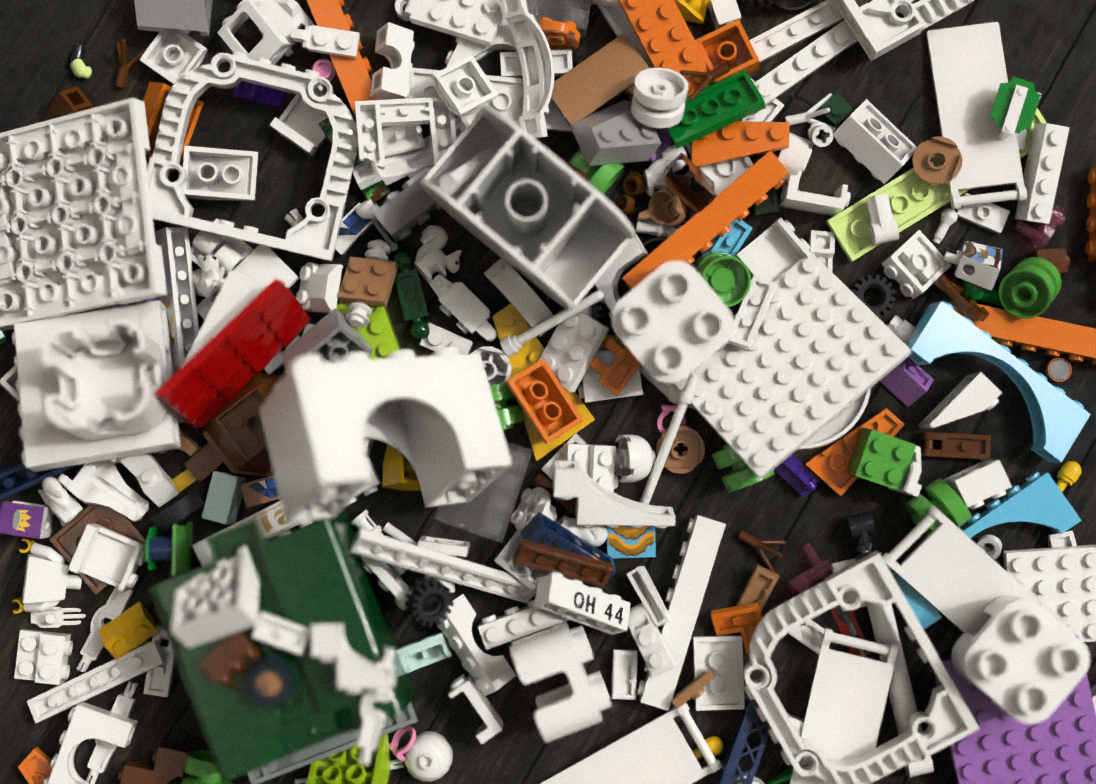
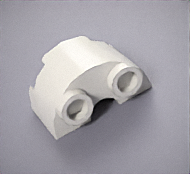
M790 132L789 148L780 150L779 155L774 154L789 171L784 177L785 179L790 175L801 176L809 161L814 145L812 141Z

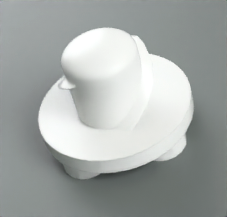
M542 487L532 490L527 488L522 493L521 502L511 516V522L515 524L516 529L521 531L538 512L556 522L557 512L556 508L550 504V493Z

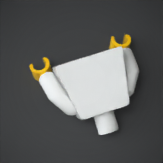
M22 539V541L28 543V548L26 550L19 549V552L31 554L27 555L22 597L12 601L20 604V609L12 610L14 614L24 611L42 613L58 605L60 600H64L66 589H81L82 578L79 575L68 574L69 565L65 563L63 556L51 547L38 544L32 539Z

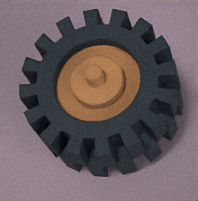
M265 655L263 660L261 658L256 659V663H252L246 679L248 695L251 694V699L253 701L257 699L258 705L261 706L263 702L267 703V707H272V703H275L276 706L281 705V700L285 702L288 699V695L292 694L295 675L291 664L287 665L284 658L278 660L277 655H274V658H269V655Z

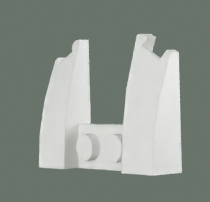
M441 97L355 101L359 159L362 162L364 158L378 163L377 168L385 169L383 126L429 124L434 166L456 141L454 113L448 109Z

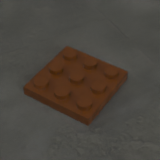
M91 504L49 539L69 564H71L87 524L96 523L141 543L146 542L144 534L127 517L109 507ZM82 572L78 573L96 595L110 585Z

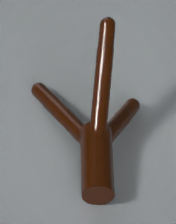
M122 39L121 43L116 42L120 65L115 86L125 88L129 69L140 60L150 44L126 64V40Z
M724 63L709 72L681 70V75L706 78L690 95L689 100L692 101L709 82L728 73L730 70L727 64Z
M742 530L738 539L754 547L768 570L776 573L763 550L782 558V553L766 545H785L786 541L759 540Z

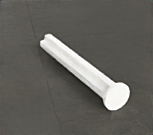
M490 146L452 173L444 174L440 178L442 190L449 194L456 192L461 184L489 165L499 153L498 149H493Z

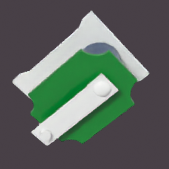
M1012 77L1011 81L1000 83L989 117L995 121L997 128L1002 129L998 135L1000 140H1005L1010 134L1014 135L1016 133L1018 147L1021 151H1024L1026 133L1031 128L1041 97V93L1035 91L1033 82Z

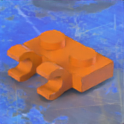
M609 338L603 346L617 357L609 367L596 357L592 359L589 366L602 375L598 382L618 396L642 364L626 345L622 348Z

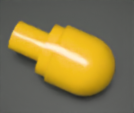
M1075 461L1064 463L1058 471L1057 478L1059 480L1056 485L1061 492L1064 491L1067 485L1072 486V484H1075L1081 475V466Z
M711 736L705 739L714 757L723 751L724 744L719 737ZM699 748L692 750L696 759L703 757Z

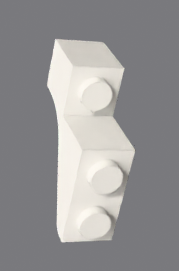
M502 20L491 47L457 37L456 43L458 44L455 50H451L447 55L445 64L448 67L470 55L477 62L496 50L518 52L507 20Z
M151 453L119 458L120 462L137 478L143 492L158 507H161L179 494L172 479L161 468Z
M318 623L311 625L312 657H320L321 662L336 661L337 657L338 689H346V693H362L363 688H372V693H386L388 688L396 685V678L392 673L356 654L350 648L345 637L344 623Z

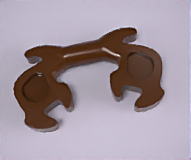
M943 273L934 282L955 303L962 314L968 315L975 321L982 322L989 316L988 311L984 307H979L976 301L971 299L967 301L960 295L964 288H962V283L955 277Z

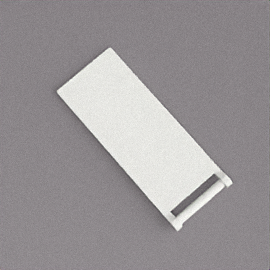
M992 22L929 30L926 35L941 135L956 143L963 158L958 176L949 183L952 209H960L961 206L1016 199L1018 202L1026 201L1027 190L1023 179L1016 133L1014 135L1010 134L1005 140H1000L998 135L1002 129L997 128L995 121L989 118L1000 83L1008 82L999 23ZM1016 184V190L961 197L958 191Z
M934 505L928 510L929 513L889 554L885 553L882 556L884 562L896 571L964 633L975 636L991 619L983 612L992 600L1003 595H1012L1034 601L1065 626L1063 622ZM938 519L941 524L901 564H898L896 560Z
M825 628L801 738L810 739L817 743L823 750L826 758L849 760L875 749L899 646L894 644L888 646L834 633L832 629ZM830 642L887 655V662L829 649ZM806 756L802 757L799 764L808 766L812 759ZM793 767L790 784H829L820 780L815 775L809 777L801 776Z
M685 702L678 709L676 707L539 784H692L720 770L723 766L720 760H716L691 717L688 711L690 708ZM680 715L708 764L704 768L700 766L673 718Z

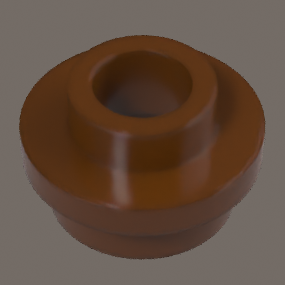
M631 173L625 178L623 187L627 194L638 197L644 194L646 181L640 173Z

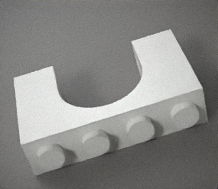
M637 234L595 283L598 291H602L604 294V298L600 301L603 304L606 303L609 307L611 319L614 307L621 300L618 285L622 274L629 267L648 255Z
M85 702L73 707L68 716V721H71L68 730H64L59 744L62 745L60 752L55 754L50 765L53 768L51 776L46 778L44 784H91L83 780L74 767V754L79 744L83 740L95 738L125 748L132 740L138 721Z

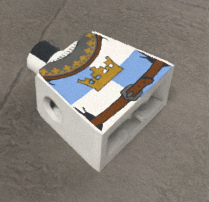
M966 241L961 251L948 247L943 261L956 265V277L992 291L1000 272L1003 249Z

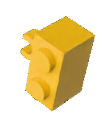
M140 601L99 629L103 646L116 660L131 650L150 643L149 638L158 632L153 616Z

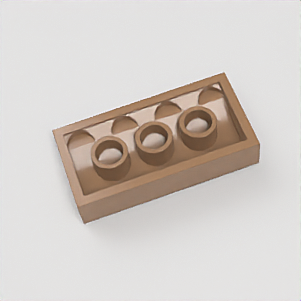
M621 34L554 81L550 99L568 125L571 126L572 123L592 115L631 88L635 83V77L641 71L648 69L649 66L625 35Z

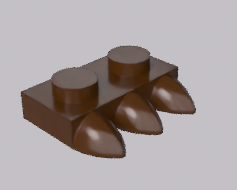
M240 630L231 633L199 666L216 684L219 683L224 687L234 688L235 681L231 671L238 675H247L248 669L243 658L256 663V659L261 657L258 648Z

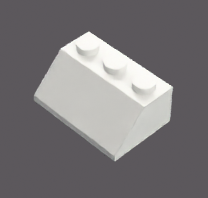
M867 99L833 133L837 142L847 148L853 154L856 161L867 167L873 177L880 180L883 184L907 162L917 148Z

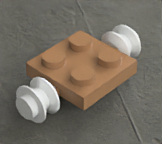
M380 239L368 243L369 250L365 252L366 258L350 257L339 290V301L351 303L348 306L350 312L346 314L345 318L351 326L356 328L367 326L370 322L368 317L372 315V310L367 305L387 306L397 273V262L388 261L387 255L391 253V248L385 241Z

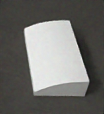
M260 244L233 270L269 284L274 279L281 280L288 289L299 279L270 247ZM205 298L197 305V313L204 320H206L214 302Z

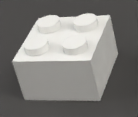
M984 460L943 479L957 493L966 507H970V509L982 506L984 504L983 500L992 497V499H996L1005 495V490L1012 487L1000 460Z

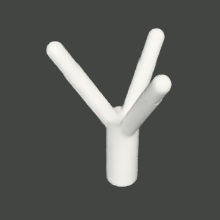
M829 93L805 113L786 116V122H790V125L818 122L812 118L830 112V108L816 110L832 97V94ZM826 124L832 131H835V127Z

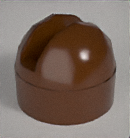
M623 194L618 200L617 209L622 214L631 215L637 210V207H635L637 201L634 197Z

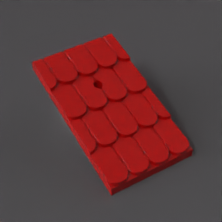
M231 270L182 367L154 394L188 425L196 429L203 427L226 401L230 402L256 372H260L266 367L282 347H288L311 321V318L283 281L274 279L269 284Z

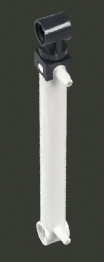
M864 512L845 517L848 536L850 540H856L857 542L853 546V550L858 553L852 554L853 558L857 561L876 550L882 556L881 550L876 549L878 547L877 541H871L870 536L876 534L871 513ZM866 601L876 643L899 646L888 694L898 735H901L910 729L908 725L909 719L918 710L892 604L884 606L879 603ZM879 654L880 661L887 662V655ZM921 723L917 726V731L923 732ZM924 755L904 766L909 778L934 772L931 756L926 757Z

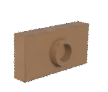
M757 564L736 606L759 602L762 611L779 579V574Z
M707 668L673 696L672 703L677 709L690 698L696 700L705 692L704 687L715 678V673L712 669Z

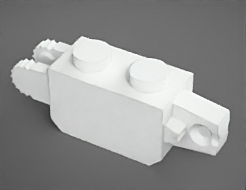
M438 274L429 283L439 297L438 300L441 303L439 308L448 317L453 315L458 320L456 325L465 334L470 331L474 335L477 332L487 342H493L497 338L496 330L487 322L490 319L489 309L462 282L452 284Z

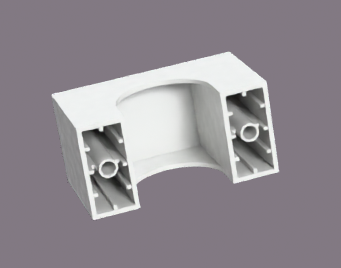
M455 347L437 350L430 357H415L412 350H399L380 360H369L368 354L364 352L351 353L340 358L338 362L322 363L318 355L301 356L290 363V369L281 381L273 386V392L259 409L286 523L335 518L372 479L363 439L385 442L396 448L408 459L416 472L425 507L469 503L512 465L480 354L460 355L459 350Z

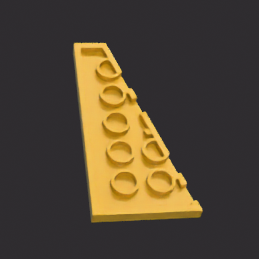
M511 303L492 316L500 341L509 335L518 336L530 329ZM537 337L522 344V348L519 349L518 353L511 357L507 356L512 366L511 378L539 361L545 348ZM563 387L583 421L547 444L544 443L523 410L526 420L524 422L536 461L595 420L576 392H570Z

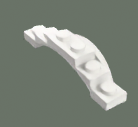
M500 0L502 17L507 20L512 31L522 68L524 101L522 116L519 117L520 127L534 139L548 137L544 113L549 112L548 104L554 85V64L549 43L534 19V15L528 13L526 0Z
M482 107L457 116L454 119L456 139L478 115ZM430 136L424 138L425 147L384 157L385 169L377 168L378 163L368 159L354 166L353 174L360 189L362 190L381 180L387 186L406 176L411 179L428 166L432 169L434 163Z

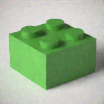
M863 427L847 473L901 491L917 445Z

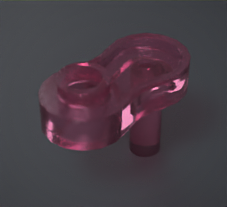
M1054 204L1049 224L1042 223L1039 230H1036L1018 221L1014 229L1032 238V247L1037 250H1043L1048 244L1054 229L1061 226L1066 215L1063 214V208Z
M810 543L804 545L802 549L812 563L813 568L788 582V586L793 593L798 591L800 594L810 589L812 582L822 578L834 569L829 559L823 562L820 560Z

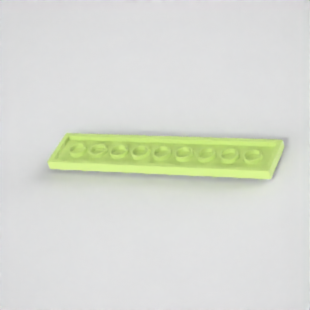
M1038 108L1036 109L1031 128L1026 133L1024 151L1019 150L1020 158L1029 152L1034 124L1047 123ZM937 156L936 159L931 158L930 160L935 167L944 164L941 161V156ZM914 168L827 220L826 223L835 234V238L850 262L880 245H874L870 237L869 225L871 222L866 203L867 198L879 194H888L892 217L896 220L899 232L950 202L949 184L945 186L925 184L916 177ZM966 189V190H958V191H959V195L965 193V192L968 191L969 189Z

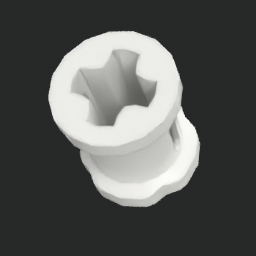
M820 121L812 123L807 131L809 139L819 147H826L833 140L832 129ZM822 129L824 133L821 134L822 138L819 139L817 135H819V130Z

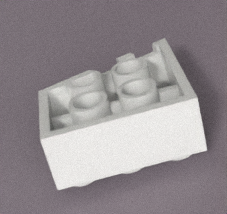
M246 546L238 549V555L229 561L224 558L218 562V568L207 575L201 573L175 590L171 632L187 648L257 625L260 582Z

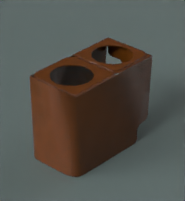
M682 152L664 169L665 182L670 187V191L693 211H702L714 200V181ZM677 160H683L688 164L689 171L687 174L679 176L673 172L672 167ZM692 177L704 187L703 190L695 191L690 187L689 182Z

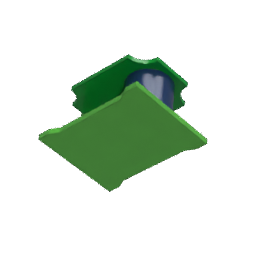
M188 522L187 525L182 526L173 524V537H164L163 532L158 527L149 528L148 537L142 547L143 555H146L148 570L161 568L162 561H172V576H176L178 572L185 570L187 572L192 571L193 522Z

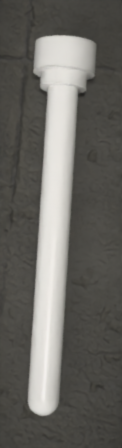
M594 292L582 299L572 311L564 309L518 336L509 335L500 341L503 351L507 356H513L519 352L522 344L604 298L603 292Z

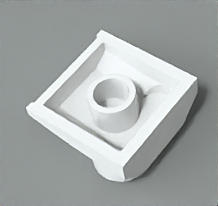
M170 29L167 32L158 33L140 58V61L154 72L175 84L181 76L201 65L208 49L187 34H180L178 29Z
M472 55L442 69L432 76L437 93L448 109L458 116L483 107L498 96L497 91Z
M308 262L301 268L299 275L301 283L296 299L306 312L330 313L336 308L343 265Z

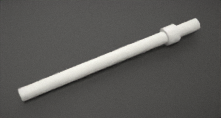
M695 372L689 374L684 388H681L679 392V402L640 503H650L688 403L692 402L695 395L693 390L699 378V374Z

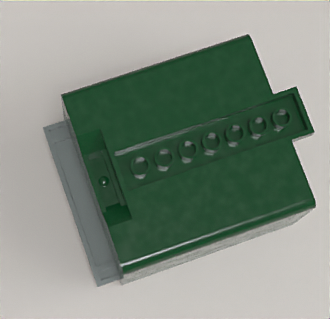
M347 513L320 521L269 542H266L258 519L243 523L206 538L215 561L214 563L150 587L222 782L247 773L251 784H259L358 745L363 725L361 703L365 693L370 689L363 688L362 693H346V689H338L337 657L336 661L321 662L320 657H312L311 632L303 654L300 655L253 638L252 635L256 625L241 631L258 648L261 659L263 660L265 655H269V658H274V655H277L278 660L286 659V664L290 663L292 671H294L293 692L291 695H288V699L285 702L281 700V705L278 706L272 703V707H267V703L264 702L262 706L258 705V700L253 701L251 694L248 695L247 675H238L231 671L235 687L228 688L219 683L216 684L200 668L199 664L230 634L187 648L171 632L175 590L199 574L204 573L207 575L218 568L217 563L224 558L229 561L238 555L237 550L243 546L248 548L260 582L258 619L260 613L264 611L308 628L318 623H344L345 637L350 648L356 654L374 664L382 661L384 646L395 648L392 664L395 665L394 676L396 678V685L392 687L390 700L388 702L374 701L372 704L374 709L386 713V719L380 736L418 721L411 703L416 692L409 674L405 673L397 654L398 645L371 574L361 564L363 562V559L360 557L361 555L350 552V543L356 535ZM243 658L246 662L247 669L250 670V666L253 662H250Z

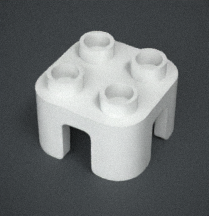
M670 261L661 265L616 304L612 312V325L616 334L655 379L665 383L678 382L687 377L724 346L731 338L734 330V320L729 309L691 265L682 261Z
M116 319L107 321L109 335L91 336L78 326L63 327L50 334L43 345V366L56 375L60 383V395L45 396L47 415L55 424L82 439L94 440L147 432L157 427L166 414L167 405L154 394L165 384L161 348L155 340L129 320Z
M1012 595L999 596L992 600L983 611L991 618L975 636L964 633L956 641L951 654L952 664L962 678L992 699L991 703L999 710L1024 723H1039L1051 715L1086 674L1090 662L1089 652L1085 644L1040 604Z
M567 621L511 641V654L519 677L524 684H529L560 671L567 673L570 680L569 683L541 693L536 697L538 709L535 712V719L546 743L603 721L601 710L612 707L600 671L587 675L583 663L593 660L594 657L582 625L570 629Z

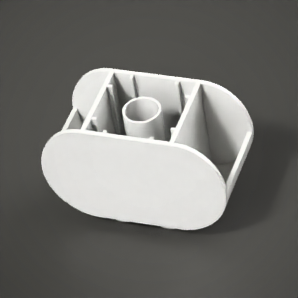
M487 105L480 109L478 115L429 173L419 182L424 191L457 222L540 291L569 311L576 307L636 235L630 222L602 194L515 122ZM490 146L493 149H498L499 153L489 165L461 184L456 192L449 194L442 190L440 178L444 174L452 173Z

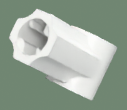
M879 194L867 198L866 203L871 222L869 232L872 243L876 245L898 240L899 228L896 220L892 217L888 194Z

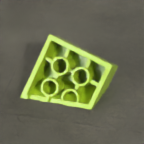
M388 733L379 737L377 748L372 749L369 765H365L364 762L362 764L358 762L362 747L356 745L311 763L307 784H388L391 769Z

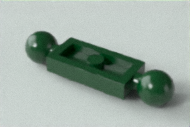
M401 251L395 254L393 258L401 272L396 274L395 283L404 319L406 322L413 320L411 334L415 339L422 340L430 332L429 325L422 320V318L428 317L429 313L418 270H410L412 257L409 253Z

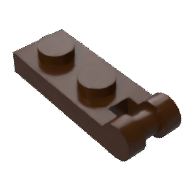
M922 432L921 439H924L921 456L990 459L991 435ZM933 440H940V450L933 449Z

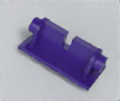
M793 454L774 469L802 497H805L808 492H812L820 481Z

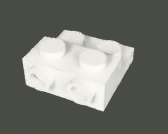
M920 230L914 233L902 246L881 263L884 266L885 275L895 279L901 285V292L907 297L911 296L912 299L921 295L951 266L949 262L943 261L944 256Z
M564 444L563 460H577L579 467L594 481L612 492L617 488L618 477L614 473L615 465L619 463L620 456L619 452L616 451V446Z
M28 629L20 630L14 679L33 680L35 683L54 685L65 683L70 674V666L67 665L68 655H71L73 649V642L70 641L71 634Z

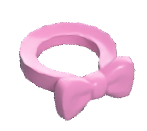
M662 404L661 409L663 411L657 419V427L660 432L664 430L662 426L663 418L670 411L675 412L677 406ZM684 416L681 421V425H686V420Z
M409 725L398 729L393 736L392 742L389 743V749L401 761L406 760L403 754L408 752L415 742V729ZM409 731L410 739L408 743L398 750L397 747L401 736Z

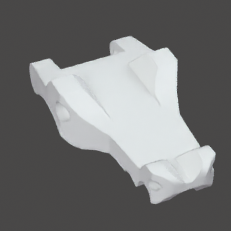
M260 0L262 3L258 8L282 36H291L292 28L300 29L303 25L304 27L306 25H314L295 0ZM291 48L284 55L289 57L293 53Z
M103 460L86 463L73 481L62 473L57 478L64 487L83 503L109 507L132 522L140 521L149 510L148 501L143 499L124 482L113 462L107 463Z

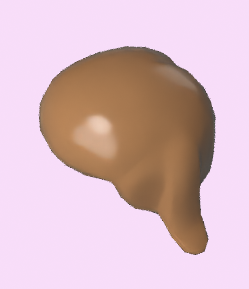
M661 189L652 195L648 209L640 212L638 218L652 219L660 225L674 227L685 220L687 205L673 194L670 189Z

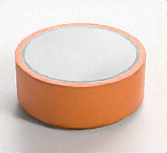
M1064 358L1052 359L1045 367L1046 376L1053 382L1067 380L1072 372L1070 363Z

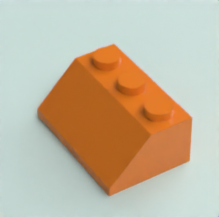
M149 82L143 99L150 150L145 151V158L148 159L153 156L164 104L172 88L164 83ZM198 99L190 114L180 158V166L184 159V147L189 145L204 103Z
M545 359L506 381V384L545 444L553 441L583 421Z

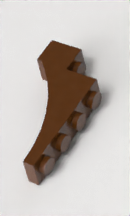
M163 743L154 751L152 763H155V765L131 760L121 767L118 781H121V784H166L177 776L183 777L186 774L184 771L186 755L188 752L193 751V748Z

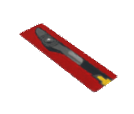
M840 605L830 608L842 635L865 640L852 610L842 611ZM847 646L850 654L864 657L871 653V651Z

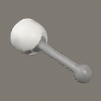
M368 199L356 207L355 211L361 218L370 219L389 244L391 251H397V243L392 242L370 211V208L374 206L372 200Z

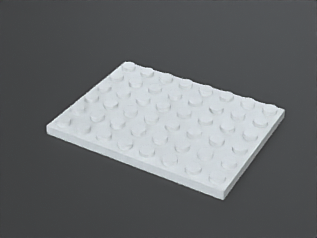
M812 252L808 258L804 257L775 281L777 288L751 350L726 343L692 371L699 374V378L693 390L695 395L690 404L760 480L911 354V349ZM688 376L672 383L679 392L681 388H684Z

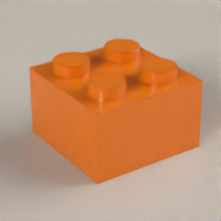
M739 19L695 40L709 71L724 63L729 67L730 71L715 79L713 84L742 70H746L749 75L760 69V60Z

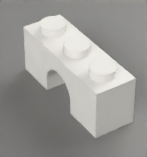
M390 22L377 30L375 53L385 56L390 63L391 69L383 66L372 74L370 97L379 100L407 98L410 92V85H408L409 75L412 71L411 53L415 45L413 41L414 31Z

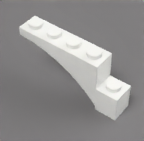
M554 460L552 486L554 497L563 500L576 497L575 515L577 525L584 527L606 525L613 528L620 525H630L634 528H641L644 525L657 528L675 526L676 517L672 507L654 506L624 498L594 481L579 467L577 460Z

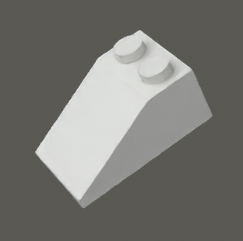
M185 146L183 168L188 174V181L182 189L186 198L255 201L258 152Z
M981 372L968 374L918 426L921 429L934 428L986 409L990 410L999 402L997 397L1002 392Z

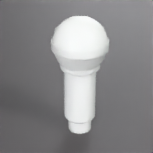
M951 208L945 209L941 213V223L934 235L933 242L939 244L949 227L957 221L958 215L955 210Z

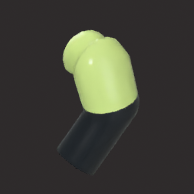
M74 44L69 62L70 67L76 77L89 79L92 69L86 67L83 62L86 48Z

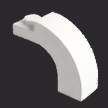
M502 258L484 273L488 280L505 296L531 328L554 316L523 278Z

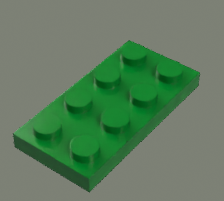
M742 70L704 88L692 101L689 100L690 95L687 96L683 119L678 124L667 127L666 130L678 149L766 108L765 101L747 71Z

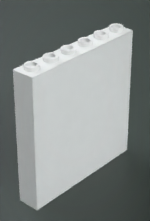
M160 300L14 324L15 332L12 334V340L17 356L14 357V364L18 370L19 378L16 380V388L20 394L18 413L22 418L20 437L24 442L22 461L26 468L36 472L181 448L178 416L168 406L161 423L150 431L94 440L82 439L58 426L49 418L45 409V396L60 395V383L56 375L44 368L42 348L49 335L63 327L78 326L91 336L109 335L107 321L125 319L135 323L160 346L166 383L173 376L167 310Z

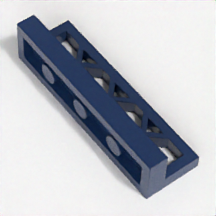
M749 699L745 701V709H742L722 764L723 767L720 769L715 784H731V781L740 778L742 784H752L769 737L768 730L771 729L768 721L764 725H758L755 715L757 713L756 708L759 705L755 700ZM765 727L764 732H763V735H762V732H761L760 729H762V728ZM757 731L760 738L759 746L750 750L747 737L749 734ZM745 746L746 752L742 753L743 748ZM748 754L752 765L750 770L742 773L738 762L741 757Z

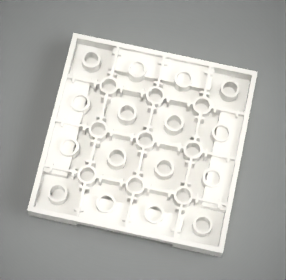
M132 97L0 133L1 331L15 329L14 324L54 318L112 304H128L167 295L162 248L156 245L145 158V151L150 150L145 104L143 101Z

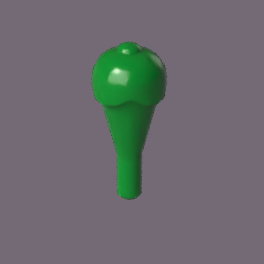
M964 280L962 284L964 298L999 306L1006 310L1001 304L999 293L994 288L991 291Z

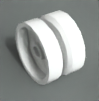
M648 68L641 71L635 77L631 105L633 117L640 123L655 128H667L678 124L683 119L688 91L686 79L678 72L666 68Z

